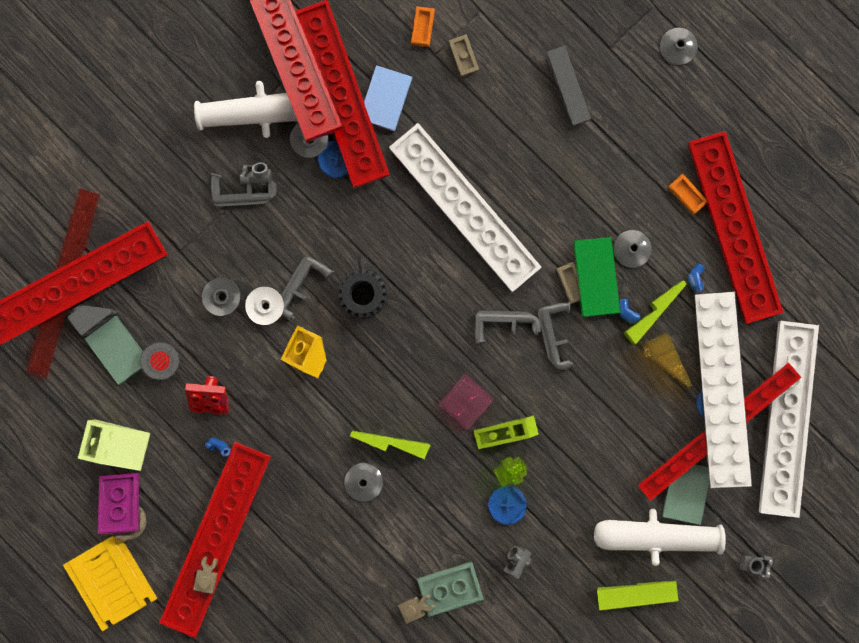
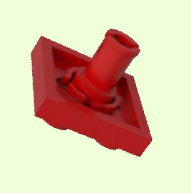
M212 376L206 377L205 385L186 383L185 393L190 411L195 413H213L216 415L228 414L229 403L226 387L216 386L218 379Z

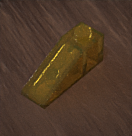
M668 333L643 343L645 346L643 351L647 358L650 357L651 361L683 387L692 386Z

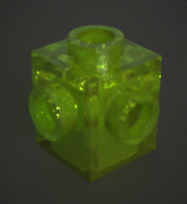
M511 456L501 461L502 464L494 469L502 487L511 483L515 486L523 482V477L528 474L526 464L519 456L514 459Z

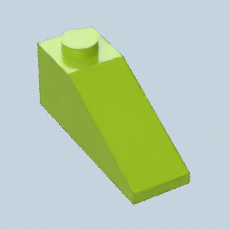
M529 416L474 430L478 449L531 438L538 435L534 416Z

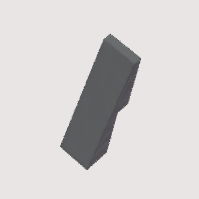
M562 46L547 51V61L560 90V97L572 126L591 121L566 47Z

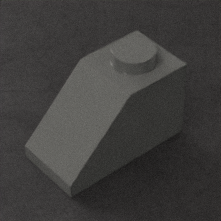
M79 305L71 311L72 314L68 316V319L80 335L88 336L115 316L117 312L112 309Z

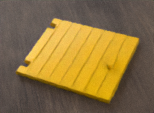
M113 536L63 565L102 631L108 629L107 620H110L112 625L145 607L146 602L144 598L148 597L151 602L157 599L125 542Z

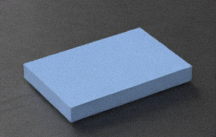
M376 65L364 101L372 125L395 132L412 81L411 76Z

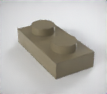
M467 34L449 40V45L461 78L479 72V67Z

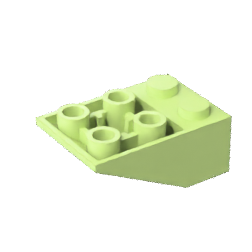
M95 419L88 420L78 459L141 471L150 433Z

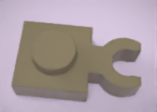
M206 556L202 559L201 565L203 570H197L193 590L214 593L218 573L212 571L218 563L216 558L213 560L212 565L207 564Z
M429 594L421 598L420 601L417 597H414L398 605L406 624L425 615L424 611H430L435 607V604L429 606L425 602L431 597Z

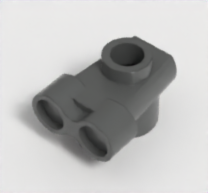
M262 162L254 165H243L240 183L248 185L250 183H257L258 185L270 183L272 170L268 169L267 165Z
M512 547L507 556L510 563L506 565L503 571L519 579L523 573V568L527 567L531 562V552L522 547Z
M743 555L741 557L740 569L756 574L760 579L768 580L773 559L765 555L761 557Z

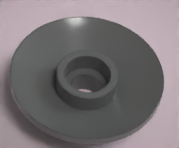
M674 28L667 31L660 41L662 57L673 65L687 64L697 53L698 44L695 36L684 28ZM677 42H682L683 47H679Z
M298 123L291 132L290 143L298 155L305 158H313L320 155L326 149L328 135L313 140L312 143H306Z
M628 230L620 234L613 246L616 260L628 268H637L645 264L650 258L652 250L648 237L636 230ZM631 245H635L637 247V250L635 252L631 250Z
M215 278L204 287L202 302L210 313L217 316H225L231 314L238 307L240 291L233 281L227 278ZM221 294L226 296L224 301L219 299Z
M359 463L351 467L347 472L344 482L345 489L357 501H370L380 493L383 486V478L375 466L369 463ZM360 480H366L367 485L361 486Z

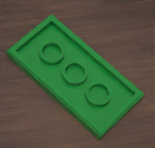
M611 237L573 241L581 316L620 313Z

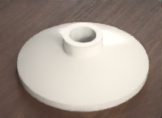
M259 287L249 294L245 307L247 315L252 321L260 325H269L281 317L284 302L279 292L275 289ZM264 303L269 304V308L267 310H264L263 308Z

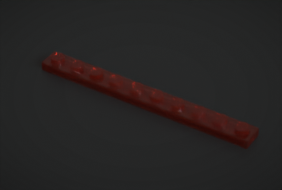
M79 189L56 270L83 256L100 194ZM66 311L40 324L26 372L43 377L48 376Z

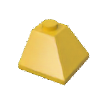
M297 325L280 360L318 378L326 363L322 338Z

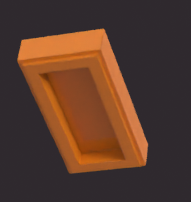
M416 6L411 45L430 47L435 9Z
M684 174L680 175L668 186V189L692 215L707 203L706 198Z

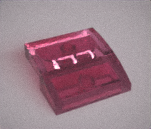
M464 374L439 403V406L468 430L494 398L469 376Z

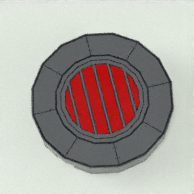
M156 342L147 346L142 352L140 359L143 372L155 380L168 379L174 375L180 362L176 349L164 342Z

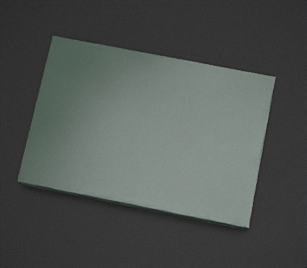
M117 316L85 338L88 345L118 385H121L141 370L140 359L143 351Z
M695 464L667 487L662 517L701 525L710 480L709 467Z
M472 561L417 578L422 598L428 594L431 596L425 601L426 604L429 606L435 604L432 610L427 611L428 617L484 600Z

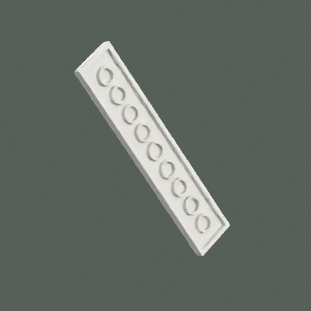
M419 123L389 147L392 153L511 292L516 290L541 268L539 263Z
M735 293L695 295L710 488L752 486Z
M778 321L773 375L789 362L802 378L769 405L759 513L798 518L800 515L819 325Z

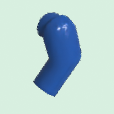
M699 263L695 265L688 275L690 288L698 293L704 288L700 275L705 269Z
M628 299L619 300L620 317L630 324L639 322L640 315L629 309Z
M214 437L205 443V446L210 451L217 448L223 456H228L231 452L225 442Z

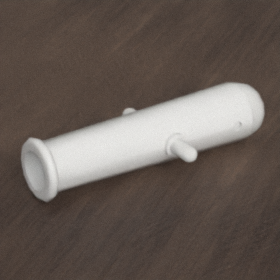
M261 81L256 82L257 95L255 97L208 103L195 101L194 115L198 130H203L204 127L259 124L262 126L263 136L268 138L270 136L269 124L298 120L287 93L267 95L264 93V86Z
M655 509L649 510V521L647 523L605 520L599 522L594 530V540L598 547L605 550L649 551L654 566L659 565V553L661 551H714L721 555L725 550L726 543L725 530L722 525L704 527L661 524L657 521Z

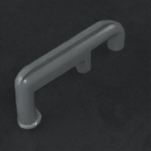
M211 173L212 203L215 206L265 204L276 195L277 188L274 181L268 183V193L252 194V185L250 183V185L247 184V194L220 195L219 181L222 176Z
M304 257L281 295L284 302L282 316L289 321L294 319V313L286 308L294 294L303 300L306 299V296L297 291L311 267L322 273L325 279L334 273L333 270H330L327 266L311 257Z
M570 302L542 307L538 311L548 359L554 367L560 370L570 369L573 366V362L569 360L560 362L557 345L566 344L568 340L555 341L549 314L563 311L569 313Z
M479 311L475 315L476 345L486 342L483 336L484 322L511 323L512 334H515L516 323H532V332L535 335L541 332L539 319L528 312Z

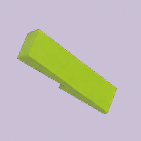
M684 280L651 302L649 305L653 311L623 332L632 345H635L686 286Z
M352 431L350 434L351 437L386 451L388 445H392L422 459H425L430 447L428 443Z
M676 581L637 583V585L599 587L597 589L599 610L678 601Z

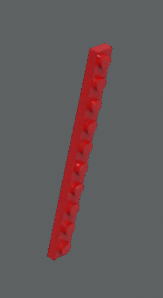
M789 362L744 398L746 423L802 378ZM706 430L638 485L650 501L708 454Z

